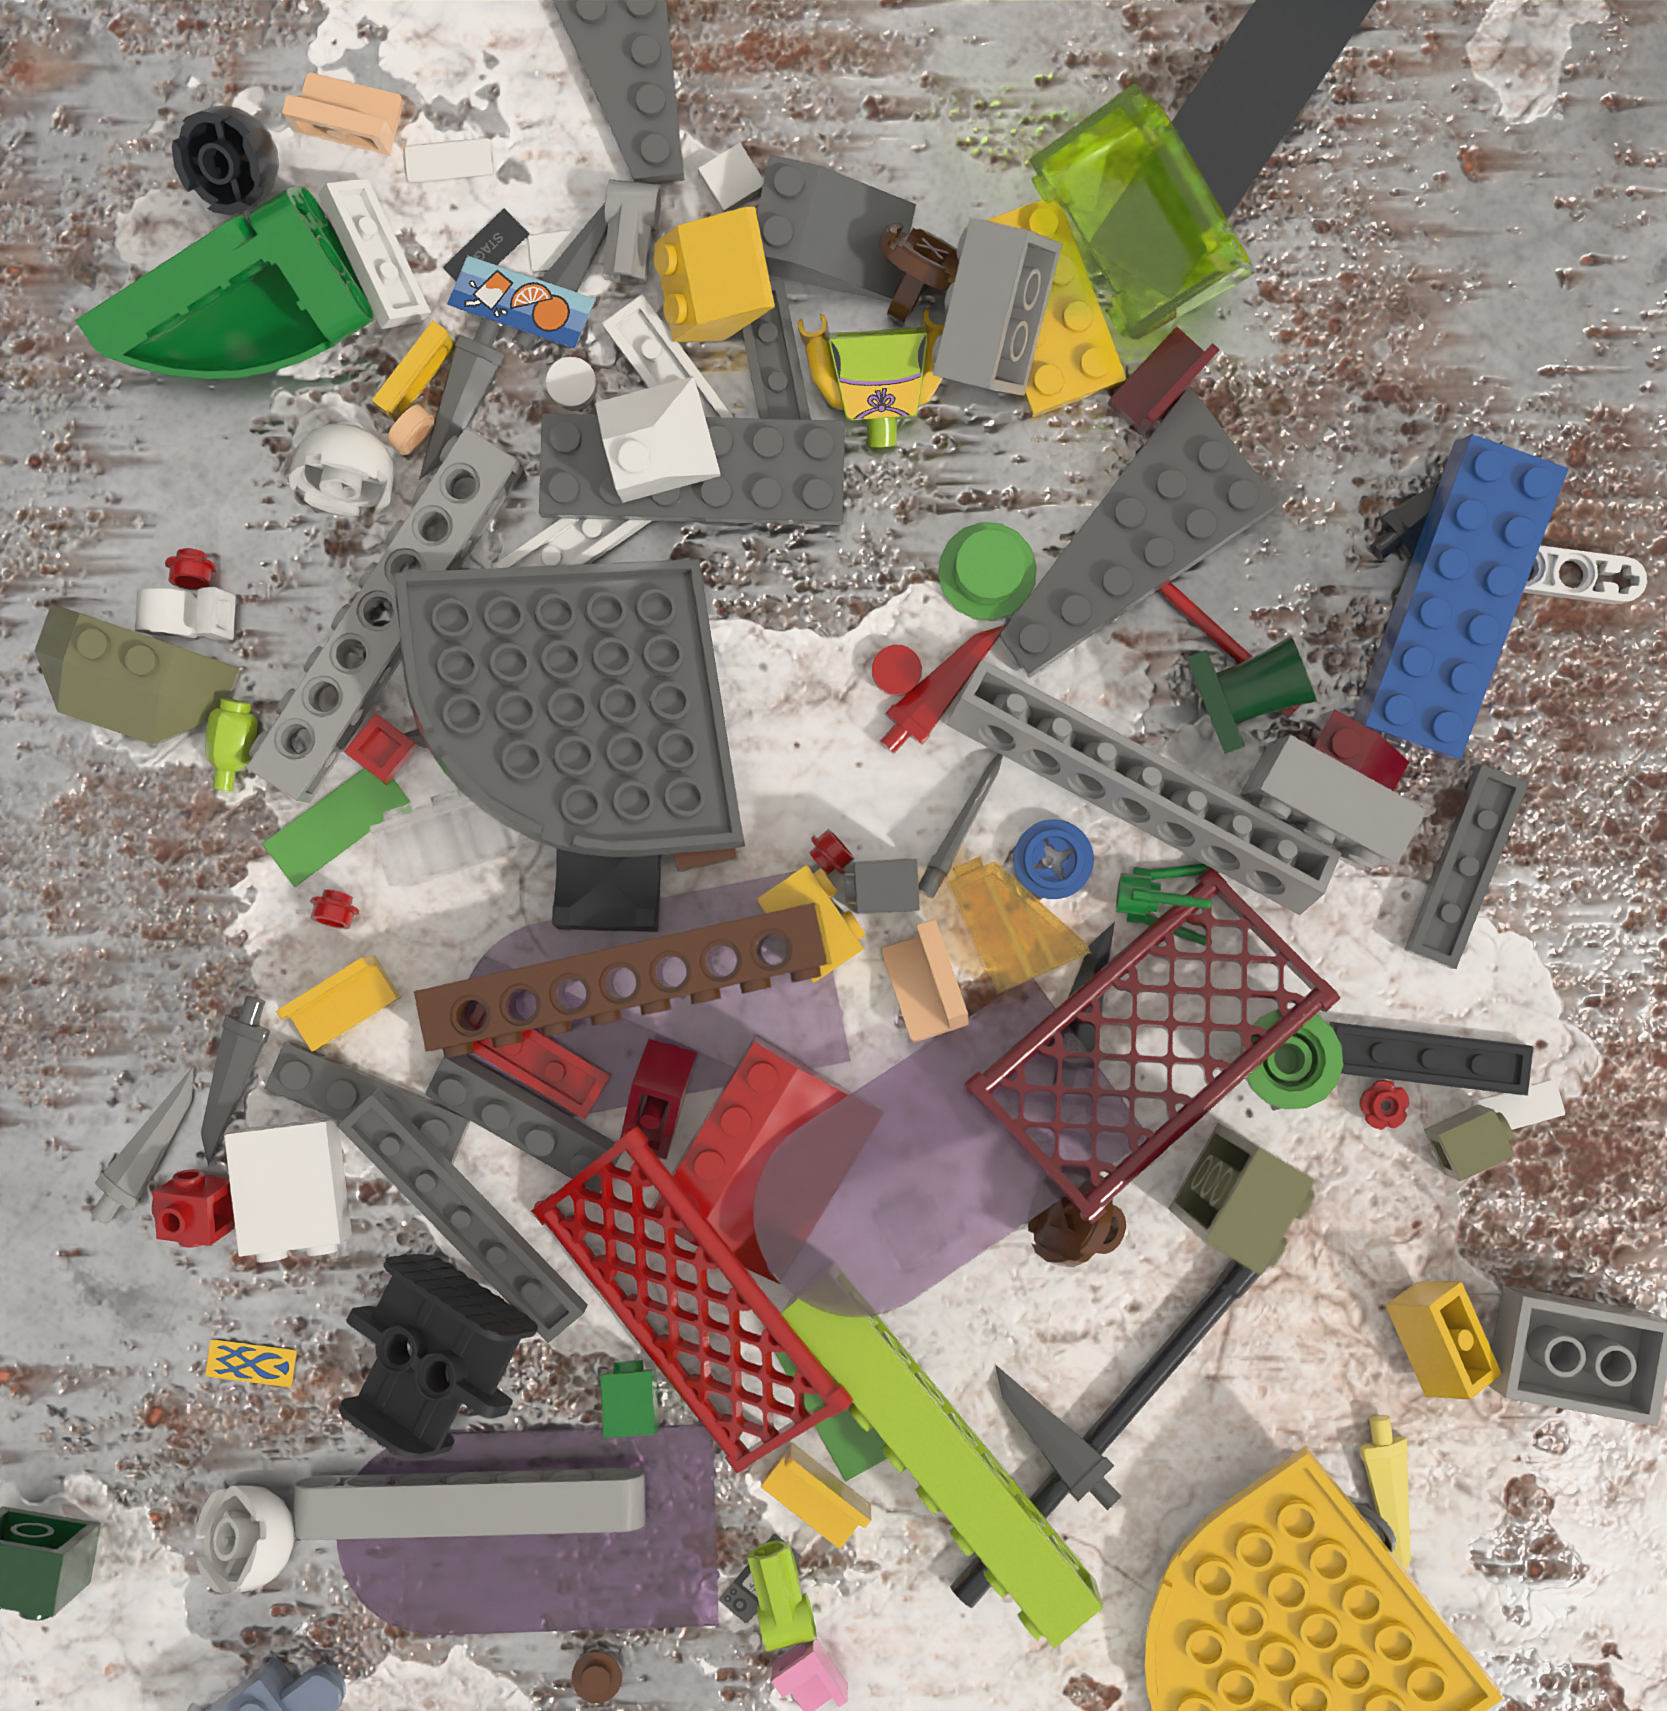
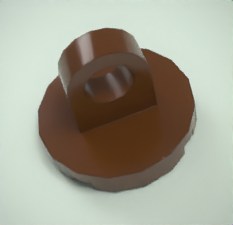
M902 223L887 225L879 241V248L887 259L906 272L886 314L904 325L927 285L947 292L949 286L955 282L960 261L957 257V248L943 239L920 228H912L910 234L901 232L903 229Z
M1063 1166L1060 1168L1063 1170L1061 1172L1083 1196L1093 1188L1090 1172L1087 1168ZM1099 1174V1179L1101 1181L1104 1177ZM1047 1176L1040 1183L1031 1200L1027 1218L1028 1232L1034 1234L1036 1245L1031 1244L1035 1253L1042 1259L1057 1266L1073 1268L1087 1262L1095 1253L1107 1254L1114 1251L1120 1245L1125 1235V1216L1120 1208L1113 1205L1112 1199L1104 1206L1106 1212L1091 1225L1081 1218L1074 1204Z

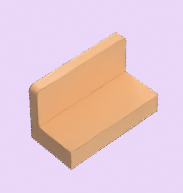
M310 72L305 77L301 97L286 94L282 114L296 133L390 156L404 101L396 93Z
M936 919L916 925L918 937L882 949V955L912 1042H918L969 1025L968 1012Z

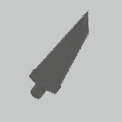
M605 203L541 279L542 281L578 292L607 235L608 226L605 223ZM518 330L512 341L524 351L529 352L539 336Z
M482 318L473 340L463 335H458L419 479L442 464L440 455L444 446L453 436L459 437L497 370L499 367L501 368L505 355L492 349L501 326L489 319Z
M998 753L988 765L936 854L929 861L927 869L918 884L919 892L923 895L934 898L944 878L948 876L952 863L999 773L1003 755Z
M246 996L240 1016L226 1014L222 1024L223 1031L201 1128V1137L208 1166L223 1137L264 1043H267L270 1034L269 1029L259 1025L266 1001L257 997Z
M995 1364L1002 1400L1069 1489V1493L1079 1502L1090 1492L1108 1511L1122 1497L1104 1478L1114 1467L1113 1463L1106 1456H1102Z

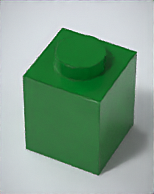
M643 1360L613 1362V1372H606L600 1375L603 1438L656 1434L660 1431L656 1369H644Z

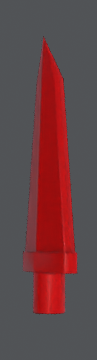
M1007 624L974 634L897 704H893L886 711L885 715L895 724L879 742L892 754H895L909 737L923 745Z

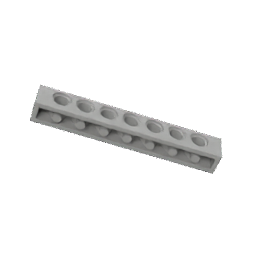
M466 427L459 437L455 435L446 443L440 455V461L442 462L440 468L432 479L426 478L419 485L412 500L415 506L405 521L399 520L392 527L385 541V545L388 548L378 564L372 562L364 570L358 582V587L361 588L360 592L351 606L345 604L337 612L331 624V629L334 631L324 647L318 646L310 654L303 669L307 674L296 690L294 688L290 689L283 696L276 709V713L280 716L269 732L263 731L250 748L249 756L252 759L246 769L297 801L306 803L312 801L402 661L394 573H399L401 567L409 561H419L421 572L460 570L524 471L517 459ZM466 477L475 479V490L469 497L465 499L453 497V488L457 481ZM437 519L447 520L448 531L446 535L439 541H427L426 530L429 524ZM381 603H391L393 606L392 619L386 625L376 627L372 620L374 609ZM363 644L366 650L365 661L358 668L349 669L345 661L347 651L354 645ZM335 686L339 695L338 702L333 709L323 712L318 703L319 695L326 687ZM307 728L311 735V744L305 752L296 754L291 744L292 737L299 729Z
M983 659L980 661L946 724L1298 915H1301L1325 894L1340 858L1341 852Z

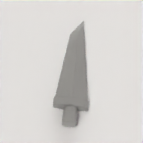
M194 1066L171 1091L110 1166L95 1181V1184L104 1192L91 1212L92 1216L99 1221L109 1223L120 1205L134 1211L141 1201L142 1193L192 1101Z

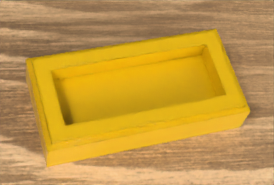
M432 320L372 399L373 403L393 421L396 422L412 406L455 349V342L447 330Z

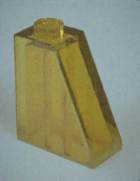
M977 857L952 868L956 878L947 881V887L990 985L997 994L1091 953L1086 942L995 861L983 865L981 858Z

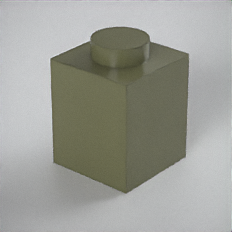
M1482 1105L1471 1107L1424 1129L1444 1174L1458 1181L1467 1179L1515 1156L1509 1141L1514 1139V1135L1508 1121L1502 1113H1495L1494 1109Z

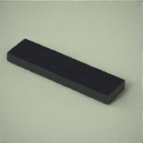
M1330 1022V1026L1333 1028L1342 1046L1343 1068L1341 1074L1528 1096L1533 1046Z

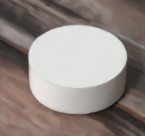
M564 357L557 360L549 368L546 376V387L549 395L563 409H582L588 406L596 396L598 383L594 371L586 361L580 358Z

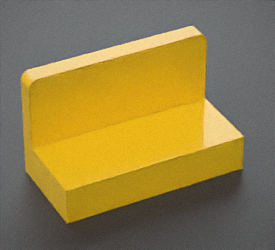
M376 956L359 958L278 1009L276 1013L281 1020L292 1019L311 1052H314L394 1003L401 996Z
M793 1442L790 1443L761 1481L760 1487L839 1549H841L858 1525L865 1529L872 1520L871 1504Z

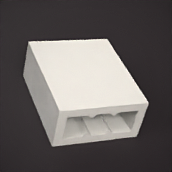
M330 1117L243 1128L224 1134L239 1257L256 1254L257 1262H270L287 1258V1250L306 1248L307 1256L324 1255L338 1251L337 1244L352 1236L340 1131L337 1127L339 1124L338 1119Z

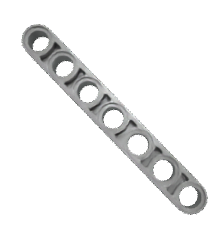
M636 1468L332 1475L303 1478L294 1482L293 1485L294 1537L301 1540L626 1532L640 1529L646 1524L644 1471Z

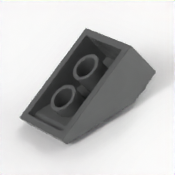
M770 155L756 214L768 275L892 302L898 290L902 270L884 256L879 248V241L887 225L902 223L903 229L901 232L910 234L916 204L820 165Z

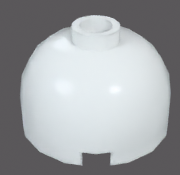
M349 421L329 424L313 429L297 446L290 468L289 486L293 492L296 486H298L305 492L304 501L329 513L344 516H360L361 511L358 507L375 506L374 514L382 512L390 504L393 488V461L383 442L365 430L361 425Z
M229 1486L228 1489H218L211 1494L201 1510L195 1539H204V1556H197L196 1560L198 1570L205 1584L219 1593L247 1592L262 1587L281 1573L288 1562L294 1544V1526L291 1513L281 1498L268 1489L258 1486Z

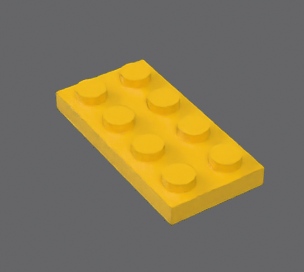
M1058 194L984 220L1026 229L1062 243L1024 395L1031 418L1123 385L1127 380Z

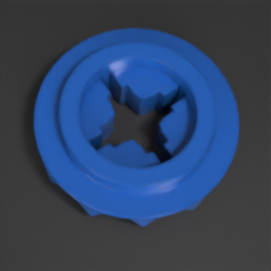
M1057 819L1044 820L1028 828L1020 836L1013 854L1017 878L1029 892L1045 899H1062L1078 892L1087 883L1094 864L1093 849L1087 836L1077 826ZM1044 839H1046L1047 844L1051 845L1054 851H1067L1070 849L1073 851L1072 854L1066 856L1067 859L1060 862L1062 880L1051 868H1038L1035 870L1033 867L1039 863V860L1045 857Z

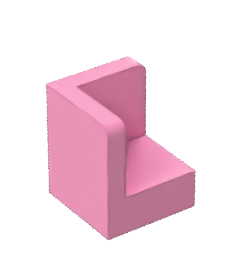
M818 1639L796 1645L772 1662L771 1682L782 1698L791 1693L803 1711H814L832 1698L838 1707L848 1702V1683Z

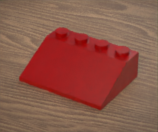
M755 1035L671 1175L747 1270L781 1284L884 1112ZM658 1194L651 1209L663 1212L667 1203L660 1194ZM686 1227L681 1229L675 1228L676 1235L697 1247L700 1245Z

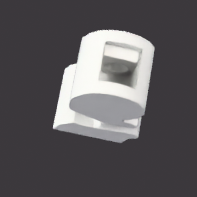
M215 587L198 589V595L188 591L168 588L140 589L137 591L135 631L151 635H179L191 639L204 636L212 640H233L236 595Z

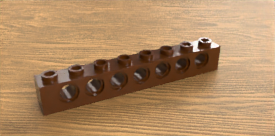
M810 903L413 992L425 1051L442 1049L444 1059L474 1053L473 1042L491 1039L493 1048L524 1042L523 1031L541 1028L542 1037L573 1031L571 1021L590 1017L592 1026L622 1020L620 1010L640 1006L642 1016L671 1010L670 999L690 995L691 1005L721 999L720 988L738 984L740 985L741 994L771 988L770 977L790 973L792 983L822 977L820 967L830 965L832 961L820 906L817 903ZM771 935L782 937L787 945L786 957L777 965L768 963L763 958L761 952L763 942ZM722 946L731 948L737 959L735 969L726 976L717 973L712 965L714 952ZM672 957L679 958L686 967V977L676 987L669 985L663 977V966ZM622 968L629 969L636 979L635 990L628 997L619 995L613 984L616 973ZM573 979L579 980L586 990L585 1001L578 1008L569 1005L565 999V988ZM524 990L532 993L536 1000L535 1012L528 1019L522 1017L516 1009V999ZM475 1001L480 1002L484 1006L487 1014L486 1021L480 1029L474 1028L467 1018L468 1008Z

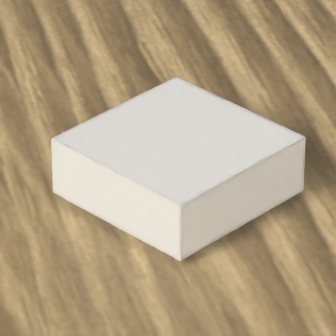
M740 142L698 168L701 179L723 213L739 208L762 192L764 180Z

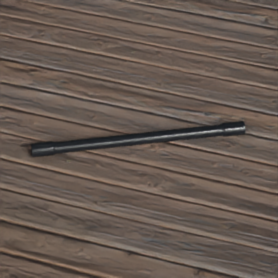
M1233 1259L1218 1276L1217 1282L1082 1438L1102 1455L1237 1299H1240L1261 1275ZM1054 1470L1030 1497V1500L1047 1519L1070 1491ZM978 1555L950 1586L953 1593L970 1608H973L992 1587L983 1574L987 1567Z

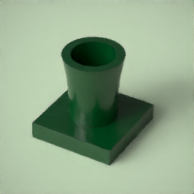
M1292 635L1268 650L1217 673L1207 650L1187 657L1224 754L1245 746L1237 726L1238 724L1288 707L1317 702L1312 684Z

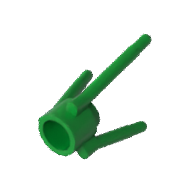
M1195 864L1154 869L1133 867L1132 874H1120L1116 912L1126 913L1127 922L1142 923L1150 926L1158 917L1147 912L1157 913L1159 903L1208 909L1212 906L1210 899L1161 892V883L1152 882V880L1201 875L1209 866ZM1180 926L1172 933V935L1206 946V936L1196 931Z

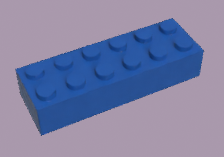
M1474 434L1454 442L1353 720L1391 741L1442 759H1462L1568 472V467Z

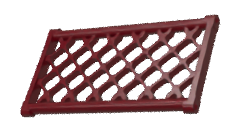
M1208 867L1195 879L1197 885L1185 895L1207 899L1217 895L1240 918L1239 920L1216 919L1212 915L1211 907L1208 909L1201 908L1203 913L1195 915L1194 913L1200 908L1173 905L983 1074L977 1071L964 1083L967 1093L973 1096L991 1113L1074 1204L1081 1218L1091 1225L1106 1212L1104 1206L1312 1017L1320 1010L1327 1012L1340 1000L1337 991L1324 978L1322 979L1227 884V881L1211 867ZM1185 921L1191 925L1201 926L1206 931V950L1202 953L1180 952L1175 948V940L1172 933ZM1214 927L1238 928L1242 933V952L1237 955L1213 952L1211 949V929ZM1251 929L1276 956L1251 955L1247 949L1248 930ZM1165 941L1166 945L1164 947H1157ZM1148 954L1156 958H1163L1169 963V983L1164 986L1143 985L1138 980V972L1135 966ZM1179 959L1202 961L1205 965V985L1200 988L1176 985L1174 982L1175 961ZM1214 961L1238 963L1241 966V987L1239 989L1214 988L1210 982L1211 963ZM1250 963L1275 965L1278 970V989L1275 991L1251 990L1247 985V965ZM1287 965L1311 989L1305 997L1285 990L1284 966ZM1128 973L1129 978L1127 980H1121V978ZM1112 986L1117 990L1129 992L1132 996V1016L1128 1019L1105 1018L1101 1014L1098 998ZM1141 992L1165 994L1168 997V1018L1164 1021L1140 1019L1137 1015V995ZM1177 994L1202 996L1205 1001L1204 1021L1200 1023L1177 1021L1173 1016L1174 996ZM1213 996L1237 997L1241 1002V1022L1237 1025L1216 1024L1210 1019V998ZM1249 998H1270L1275 1000L1281 1018L1268 1030L1260 1026L1250 1025L1247 1021V1000ZM1289 1003L1296 1004L1290 1010L1287 1008ZM1089 1006H1091L1092 1011L1090 1013H1083ZM1075 1019L1080 1023L1092 1025L1095 1029L1094 1050L1091 1052L1067 1051L1063 1047V1038L1060 1032ZM1104 1025L1128 1027L1131 1030V1051L1128 1054L1103 1053L1099 1047L1100 1028ZM1140 1027L1163 1028L1166 1030L1168 1035L1167 1054L1164 1056L1140 1055L1136 1051V1030ZM1176 1029L1201 1031L1204 1035V1056L1201 1058L1175 1056L1173 1053V1032ZM1213 1031L1238 1033L1244 1052L1230 1064L1224 1060L1212 1058L1209 1053L1210 1033ZM1254 1036L1258 1037V1039L1253 1044H1251L1250 1038ZM1052 1039L1054 1040L1055 1043H1054L1053 1046H1051V1047L1045 1046V1045H1047ZM1037 1052L1042 1056L1052 1057L1057 1061V1082L1053 1086L1030 1085L1025 1080L1023 1065ZM1068 1058L1092 1061L1094 1065L1093 1085L1089 1088L1066 1087L1063 1085L1062 1062ZM1104 1060L1127 1062L1130 1066V1087L1126 1090L1101 1088L1098 1084L1099 1063ZM1140 1062L1163 1064L1167 1069L1166 1090L1163 1092L1138 1090L1135 1086V1066ZM1174 1065L1200 1066L1203 1069L1204 1081L1207 1085L1193 1098L1186 1094L1176 1093L1172 1089V1067ZM1213 1071H1222L1214 1078ZM1017 1074L1014 1080H1008L1011 1075ZM999 1086L1006 1090L1015 1091L1020 1096L1019 1116L1014 1120L991 1095ZM1028 1092L1052 1093L1056 1097V1117L1053 1121L1037 1122L1025 1119L1023 1114L1024 1097ZM1065 1094L1090 1096L1093 1101L1092 1121L1088 1124L1063 1122L1060 1118L1061 1097ZM1101 1096L1124 1097L1129 1101V1123L1126 1126L1101 1125L1098 1122L1097 1101ZM1151 1098L1163 1100L1166 1104V1113L1169 1119L1155 1132L1148 1128L1138 1127L1134 1122V1102L1136 1099ZM1183 1104L1184 1106L1176 1112L1175 1106ZM1045 1128L1052 1130L1055 1135L1054 1155L1048 1158L1024 1132L1025 1129ZM1063 1130L1087 1131L1091 1135V1157L1088 1160H1065L1060 1157L1059 1135ZM1100 1132L1123 1133L1128 1137V1146L1131 1154L1116 1167L1111 1163L1101 1162L1096 1157V1136ZM1145 1138L1146 1140L1138 1146L1137 1140ZM1063 1166L1087 1168L1090 1172L1093 1188L1083 1196L1059 1169ZM1102 1172H1107V1173H1109L1108 1175H1106V1176L1100 1181V1179H1099V1174H1100V1173H1102Z

